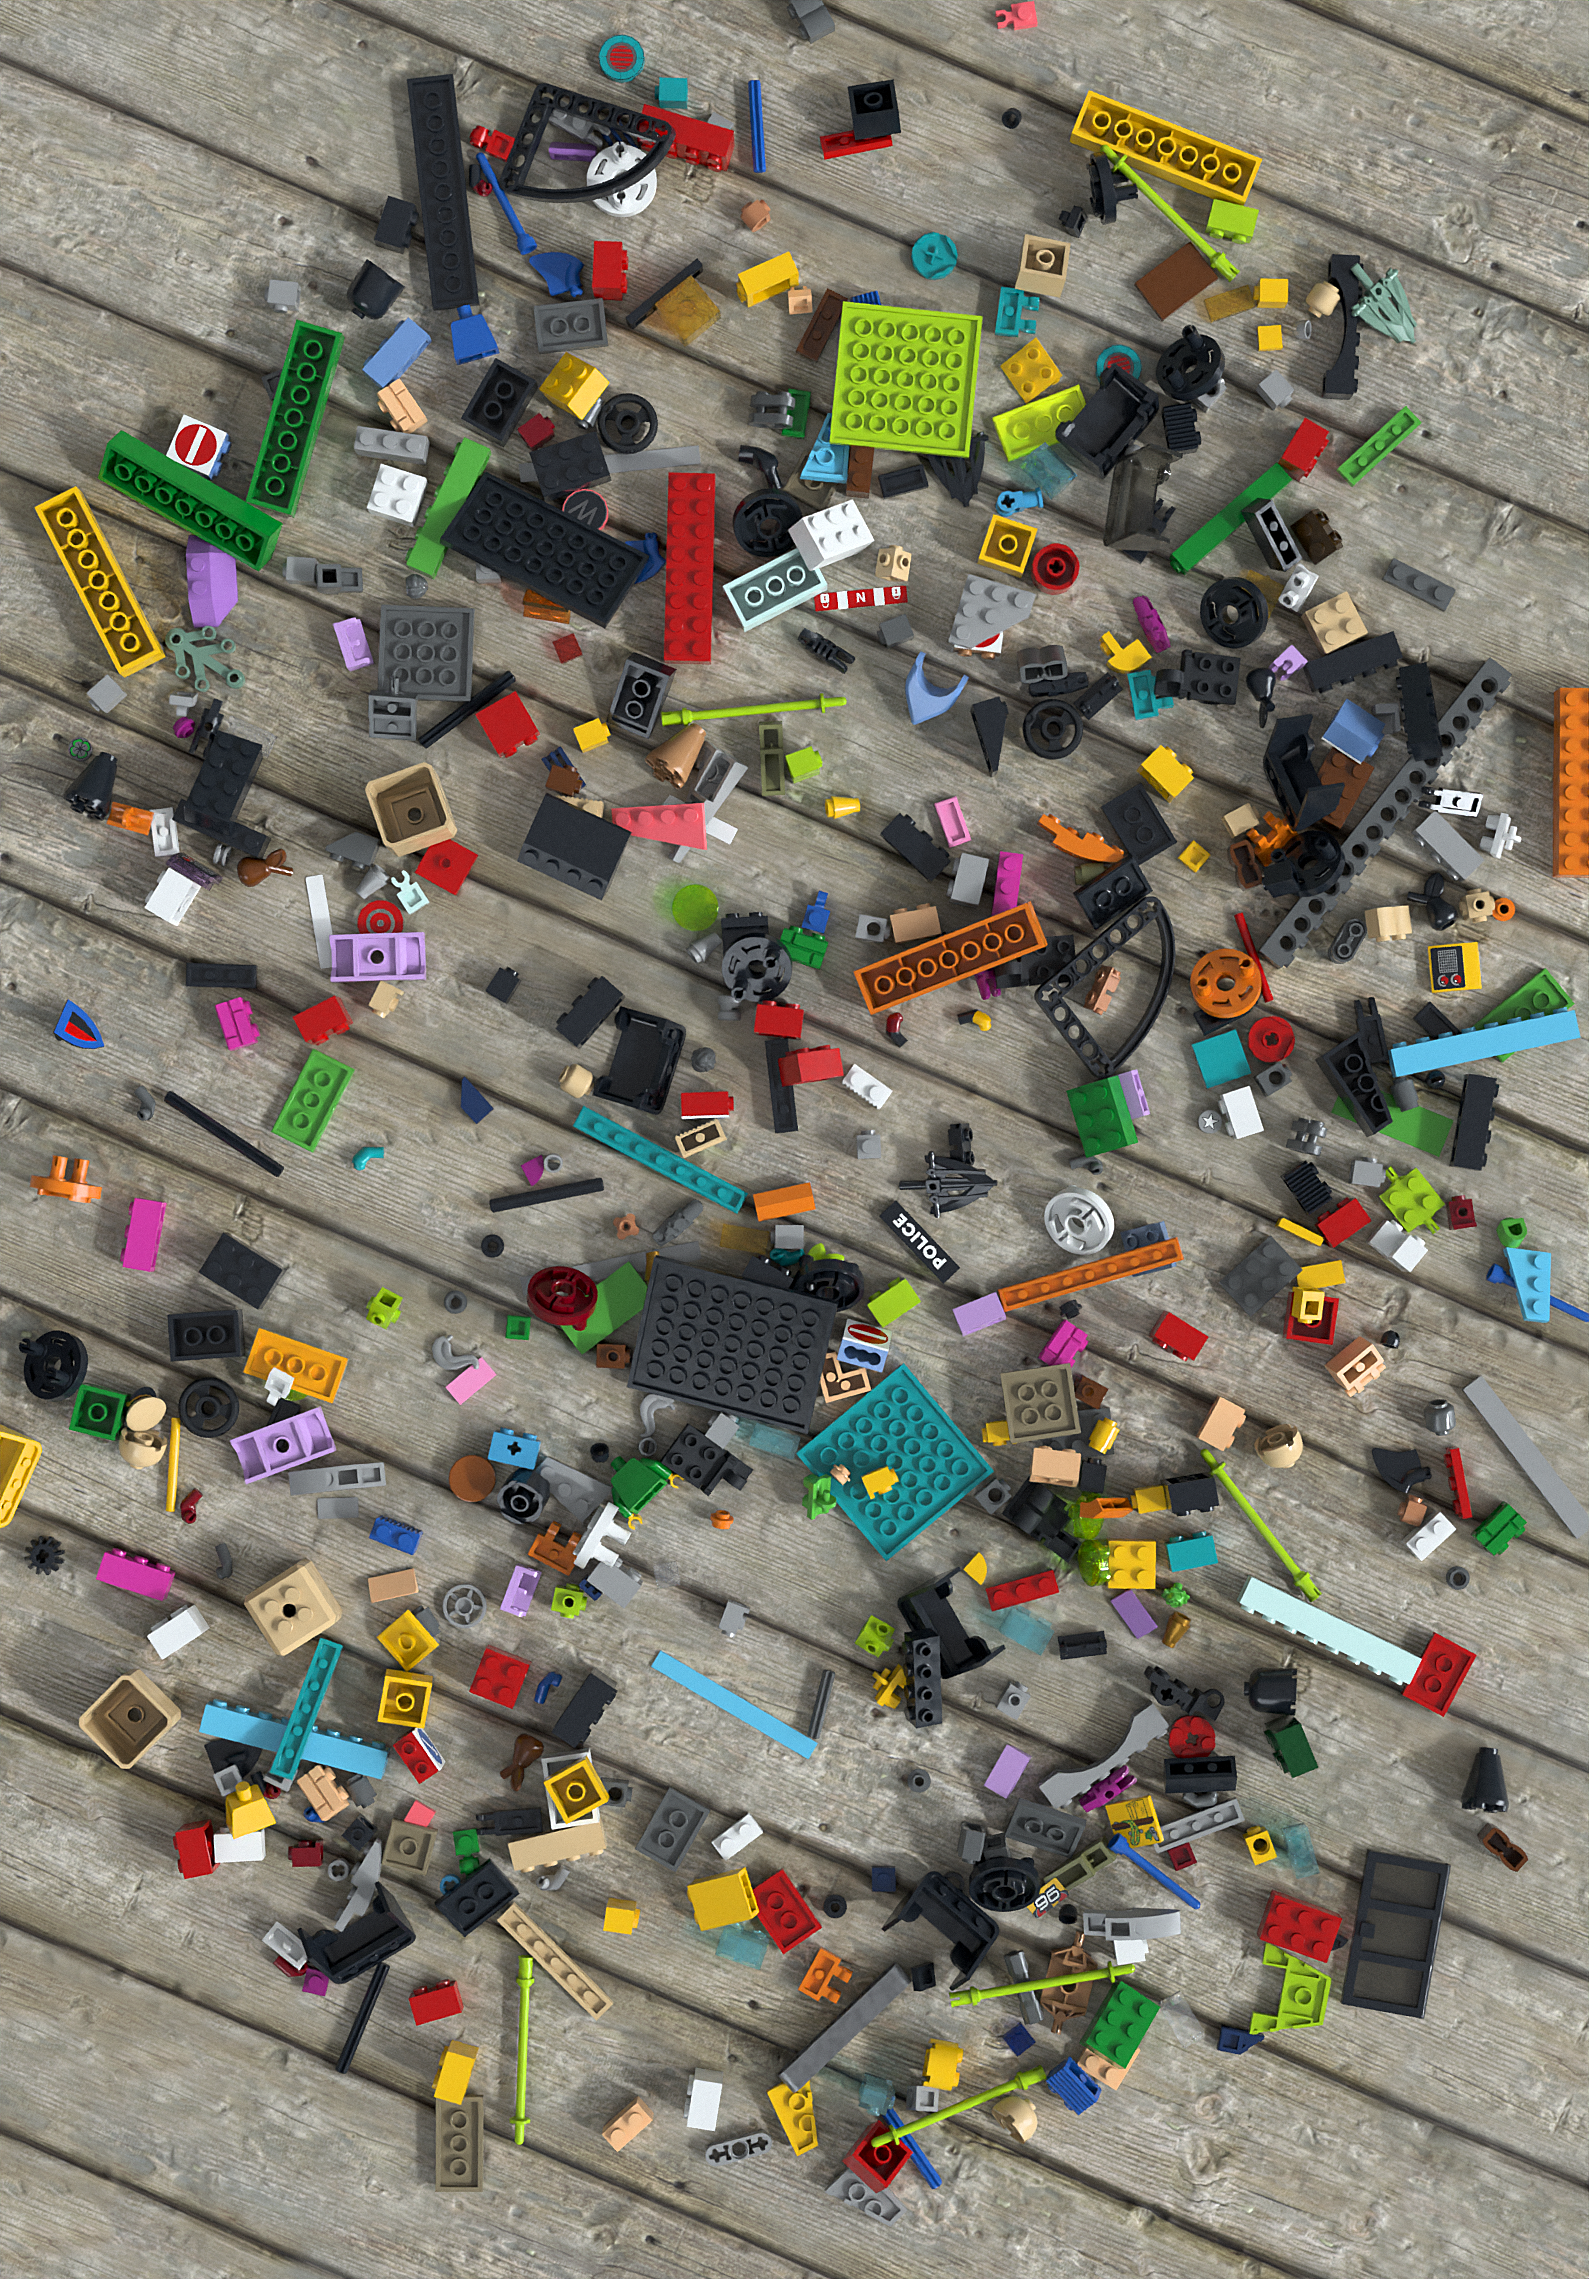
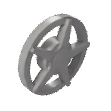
M460 1584L448 1591L443 1600V1612L446 1619L458 1628H471L477 1625L486 1614L487 1602L484 1594L480 1589L470 1584ZM460 1588L470 1589L467 1596L461 1598L453 1592ZM473 1591L477 1592L481 1597L483 1606L474 1604V1601L471 1599ZM451 1595L456 1604L455 1610L448 1614L447 1601ZM483 1609L480 1617L471 1623L470 1614L473 1610ZM457 1613L465 1616L467 1624L457 1623L450 1616Z

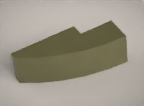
M782 721L759 722L762 796L785 795Z
M1103 1835L1074 1854L1071 1859H1067L1046 1875L1043 1880L1047 1884L1052 1879L1057 1878L1063 1887L1070 1891L1093 1877L1100 1869L1114 1862L1118 1854H1115L1108 1848L1109 1841Z

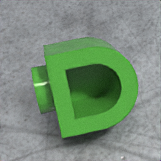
M1509 1217L1500 1222L1496 1231L1502 1245L1508 1248H1517L1521 1245L1527 1234V1227L1523 1218L1514 1219Z

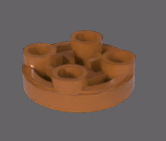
M467 1455L460 1458L453 1464L449 1473L451 1490L458 1498L467 1502L483 1500L493 1491L496 1484V1472L493 1465L488 1459L479 1455Z

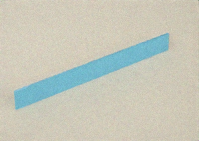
M661 1650L651 1666L809 1759L818 1744Z

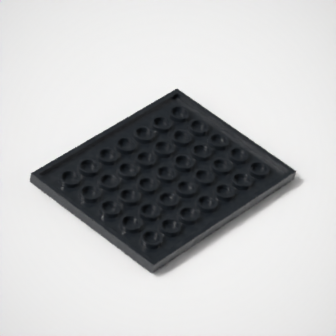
M655 1255L627 1387L808 1434L839 1301Z

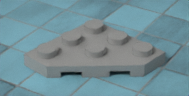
M968 574L948 643L972 649L1011 626L1029 618L1036 594Z

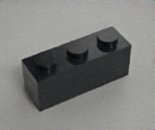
M1257 498L1240 511L1271 570L1286 572L1302 559L1273 500Z
M899 813L880 833V836L931 884L950 864L951 861L948 859L950 855L941 846L939 848L931 843L933 838L926 831L920 832L914 827L916 822L909 815L903 816Z
M1235 1756L1164 1759L1163 1779L1165 1794L1236 1791L1237 1770Z

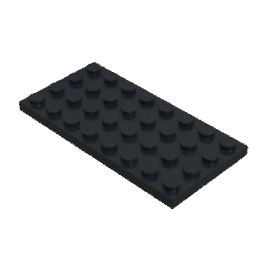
M488 472L484 473L440 538V544L604 629L645 568L650 557Z

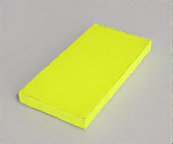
M1079 384L992 417V422L1008 462L1060 443L1055 437L1058 425L1063 421H1073L1086 405Z

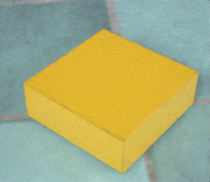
M1281 325L1257 327L1258 352L1282 350Z
M1193 840L1180 854L1178 859L1196 873L1211 855Z

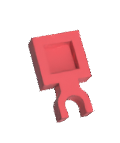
M1034 1L1011 4V12L1005 10L995 12V17L1002 16L1005 18L1004 22L997 23V29L1013 24L1014 30L1037 27L1038 24Z

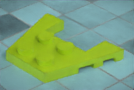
M1265 1941L1261 1963L1285 1968L1277 2015L1252 2011L1248 2030L1249 2034L1323 2025L1332 1978Z

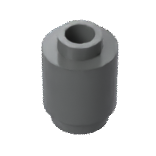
M598 398L582 420L572 416L575 420L574 424L584 430L593 428L604 403L603 400Z
M1405 1076L1393 1080L1394 1085L1390 1086V1090L1396 1107H1399L1401 1112L1418 1107L1417 1101L1419 1098L1412 1079L1407 1080Z
M421 1605L411 1611L432 1637L441 1632L438 1628L440 1625L429 1607L424 1609Z
M357 1773L344 1781L347 1785L346 1790L356 1807L361 1805L364 1809L375 1802L373 1797L377 1794L366 1776Z

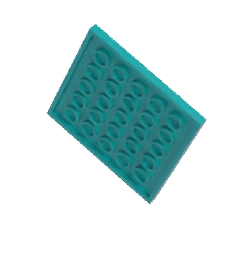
M904 1363L796 1452L813 1474L818 1477L824 1474L831 1476L830 1495L836 1498L839 1506L885 1561H888L994 1472ZM842 1464L851 1473L848 1476L851 1481H847L844 1485L840 1484L830 1474V1471L834 1468L833 1465L839 1466ZM885 1465L888 1466L889 1470L894 1468L899 1481L891 1485L892 1490L880 1495L877 1491L874 1493L875 1498L870 1499L861 1476Z

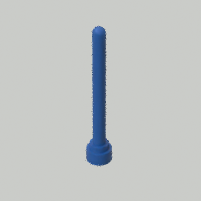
M477 153L476 159L488 182L492 185V190L518 238L517 248L521 255H525L534 251L537 248L534 238L525 233L484 153Z
M1493 1263L1487 1273L1486 1280L1494 1284H1501L1503 1282L1516 1289L1514 1279L1506 1274L1502 1266ZM1550 1295L1551 1306L1584 1322H1589V1313Z
M1117 1833L1112 1837L1108 1844V1848L1115 1854L1119 1853L1120 1855L1124 1854L1193 1909L1200 1908L1201 1904L1196 1898L1130 1848L1127 1839L1123 1835Z

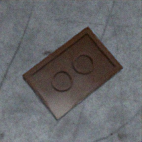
M1190 241L1135 282L1134 286L1163 322L1216 282L1218 276Z

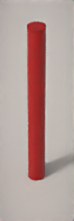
M1243 912L1234 915L1240 935L1248 956L1253 959L1260 971L1261 993L1265 1003L1270 1002L1274 998Z

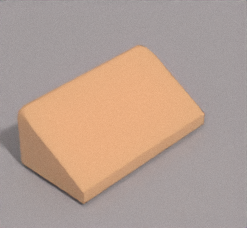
M414 1568L368 1578L371 1603L414 1594L419 1591Z

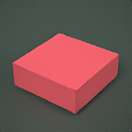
M415 1800L404 1822L427 1827L436 1811Z

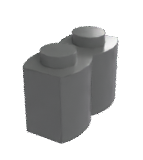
M788 0L789 6H787V11L792 19H797L800 24L798 30L803 39L807 38L810 44L835 31L834 21L822 0Z
M1048 645L1041 649L1025 648L1017 652V666L1021 682L1035 683L1043 679L1058 680L1068 675L1067 661L1063 646Z
M962 1822L957 1847L958 1856L962 1858V1862L976 1864V1861H981L986 1835L983 1825Z

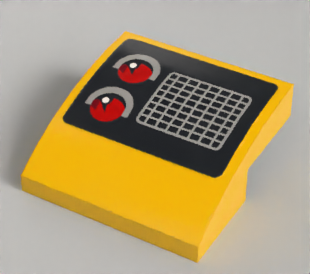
M1478 942L1428 946L1432 993L1482 989Z

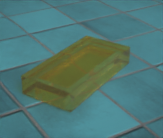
M1248 284L1204 299L1203 301L1211 323L1256 307Z
M723 1224L719 1247L766 1254L769 1231Z

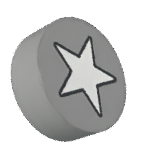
M1207 1110L1198 1117V1127L1204 1133H1215L1222 1125L1221 1116L1216 1111Z

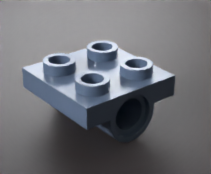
M1164 1221L1120 1232L1125 1252L1169 1239ZM1176 1262L1154 1269L1133 1274L1132 1277H1137L1173 1268L1177 1265Z

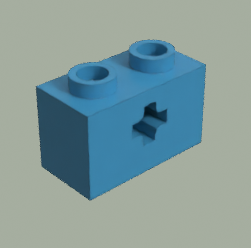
M501 1427L500 1431L496 1430L493 1433L488 1459L534 1470L541 1441L536 1440L537 1435L523 1433V1436L514 1434V1430ZM518 1442L517 1445L521 1447V1450L514 1454L512 1453L513 1449L509 1448V1445Z

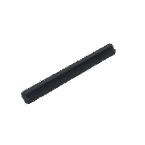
M506 671L473 696L470 702H465L420 736L418 740L425 749L430 747L516 681L515 676L511 671Z
M602 1178L579 1181L494 1198L489 1201L491 1211L495 1213L601 1192L604 1190V1183Z
M380 1962L376 1967L337 2062L335 2070L339 2073L346 2074L389 1972L390 1966L384 1962Z

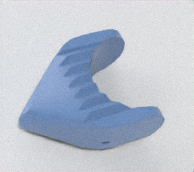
M922 651L917 656L905 683V694L913 725L948 711L955 704L969 679L964 674L956 686L948 689L934 686L924 676L922 665L926 653Z

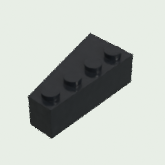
M1427 662L1400 667V676L1396 677L1398 691L1402 690L1403 698H1399L1401 711L1405 712L1403 726L1405 733L1408 734V741H1406L1408 754H1413L1415 762L1442 757L1443 749L1430 670Z
M1358 1031L1315 1059V1061L1365 1136L1369 1137L1391 1124L1393 1120L1383 1093L1379 1089L1377 1076L1369 1062L1368 1052L1362 1043L1361 1033Z

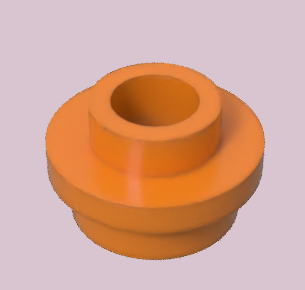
M1500 898L1494 901L1495 910H1492L1496 920L1507 921L1513 917L1515 906L1511 900ZM1501 905L1507 907L1506 914L1500 912Z
M717 1510L716 1513H712L710 1516L712 1526L718 1529H729L730 1524L734 1521L730 1513L725 1510Z

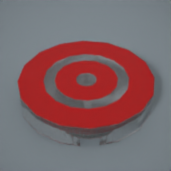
M376 900L368 903L361 910L358 916L357 927L360 934L403 933L404 918L402 912L394 904L385 900Z

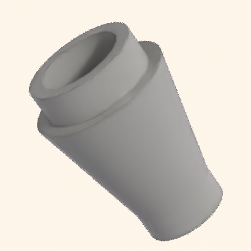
M375 865L373 868H369L355 890L362 898L366 899L369 895L386 885L390 877L379 865Z
M712 932L703 938L689 943L690 946L686 951L691 959L698 964L700 961L704 962L722 941L715 932Z

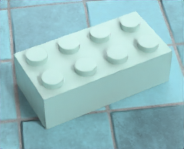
M798 548L723 586V591L744 632L827 590V583L820 569L809 571Z

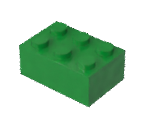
M1118 1075L1066 1091L1086 1158L1138 1143Z
M1115 1981L1079 2043L1117 2069H1126L1160 2006L1124 1982Z

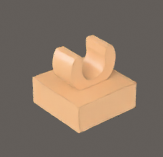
M803 286L802 290H794V287L790 288V291H788L790 315L813 312L811 289H808L806 286Z

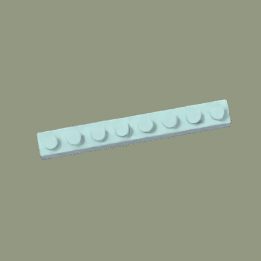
M1248 1575L1237 1598V1601L1242 1604L1241 1609L1252 1614L1256 1610L1263 1614L1262 1619L1272 1624H1275V1621L1283 1623V1629L1293 1634L1299 1631L1305 1634L1304 1639L1316 1645L1320 1641L1326 1644L1325 1649L1337 1655L1341 1651L1348 1655L1347 1660L1359 1665L1362 1661L1369 1665L1368 1670L1378 1675L1381 1672L1390 1675L1389 1680L1399 1685H1402L1403 1682L1410 1685L1422 1660L1420 1657L1250 1575Z

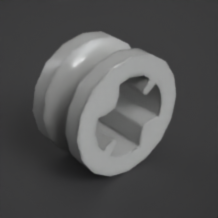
M219 843L214 853L213 863L217 864L220 862L222 866H226L230 858L231 846L223 847V844Z
M343 1858L334 1859L328 1867V1875L334 1881L344 1880L350 1872V1865ZM343 1865L342 1871H345V1873L336 1875L333 1866Z

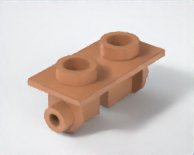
M1102 965L1095 975L1092 989L1085 997L1083 1008L1093 1010V1012L1099 1015L1106 1012L1112 997L1105 993L1107 990L1112 993L1115 992L1121 980V977H1119L1121 972L1114 970L1113 967Z

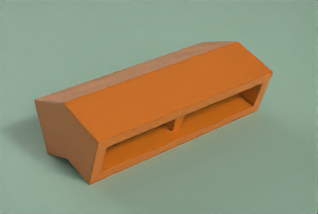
M810 1182L753 1194L758 1221L816 1209Z
M1127 1497L1096 1498L1092 1502H1081L1079 1517L1091 1519L1123 1518L1132 1512L1133 1508Z

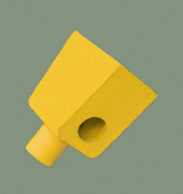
M246 1781L239 1782L235 1786L236 1792L226 1796V1824L233 1839L276 1824L258 1785L250 1786Z

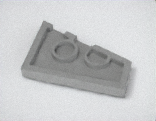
M549 1456L534 1471L548 1480L550 1492L581 1522L611 1493L612 1486L606 1485Z

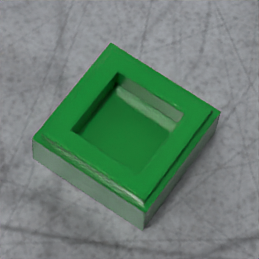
M507 1315L505 1338L529 1340L531 1317Z

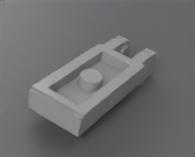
M560 101L561 107H565L568 105L564 101ZM552 110L548 121L585 143L587 141L599 148L603 142L591 134L595 129L604 135H609L611 132L607 127Z

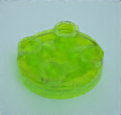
M693 884L682 888L675 895L672 903V913L676 922L682 928L691 932H697L709 928L715 922L719 913V905L715 894L709 888Z
M1082 1492L1076 1504H1072L1069 1508V1517L1073 1518L1074 1536L1076 1538L1094 1539L1102 1529L1104 1518L1091 1519L1079 1517L1081 1502H1092L1096 1498H1101L1098 1493Z
M1097 1539L1084 1540L1078 1554L1081 1577L1090 1587L1101 1586L1104 1582H1109L1111 1579L1107 1560L1110 1556V1549L1107 1544L1102 1545Z

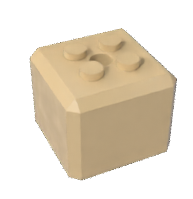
M423 762L368 782L365 792L383 843L391 854L401 857L454 838L457 827L439 776L432 765ZM414 809H418L422 813L421 818L417 821L409 819V814Z
M302 1559L246 1595L244 1605L275 1654L285 1656L335 1624L342 1615V1608L313 1562ZM286 1604H293L295 1606L296 1614L289 1617L284 1614L283 1608Z
M130 1669L121 1675L79 1718V1727L121 1769H130L181 1719V1710L140 1669ZM132 1708H137L141 1711L142 1717L140 1720L135 1721L131 1719L129 1713Z

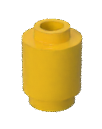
M1106 1417L1103 1421L1098 1419L1089 1440L1091 1441L1088 1446L1105 1454L1107 1449L1110 1450L1120 1430L1116 1428L1117 1423Z

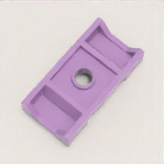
M424 932L329 935L332 953V983L426 980ZM374 951H381L384 955L383 961L379 964H374L371 960V955Z
M321 1406L230 1440L242 1465L246 1484L337 1450ZM279 1439L288 1441L289 1449L286 1452H280L277 1449L276 1444Z

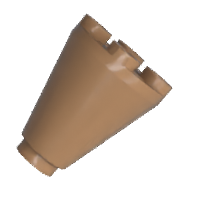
M691 723L690 726L684 727L652 750L645 758V762L653 768L654 777L661 782L666 780L676 789H681L686 783L704 743L706 732L699 725Z

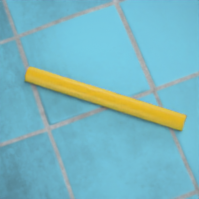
M178 1417L171 1418L166 1511L175 1512L181 1426V1420Z

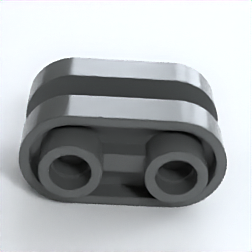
M757 391L756 395L751 396L750 406L756 408L757 411L756 413L749 414L748 425L757 428H792L793 417L787 415V410H794L796 399L791 397V393L778 392L777 395H770L768 392ZM766 410H778V413H766Z
M1351 919L1342 924L1328 949V957L1333 963L1344 964L1353 959L1367 934L1366 924L1362 920Z
M1299 1117L1298 1121H1293L1291 1130L1297 1132L1295 1140L1288 1139L1285 1148L1304 1154L1320 1156L1322 1147L1316 1145L1318 1137H1326L1328 1129L1324 1128L1325 1123ZM1306 1135H1309L1307 1142H1305Z

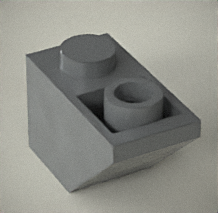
M354 832L327 845L325 851L331 853L330 858L343 862L345 858L352 861V866L365 870L366 866H373L381 841L368 835Z

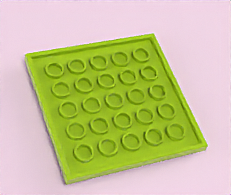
M843 301L829 444L875 447L874 449L968 458L983 316Z

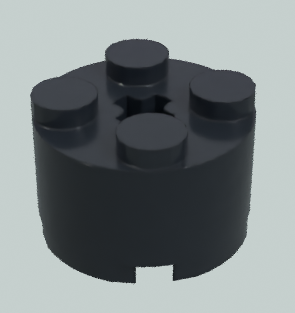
M526 1468L517 1469L508 1476L498 1493L497 1504L501 1508L500 1512L507 1520L516 1524L535 1521L549 1500L550 1483L534 1471L527 1470Z

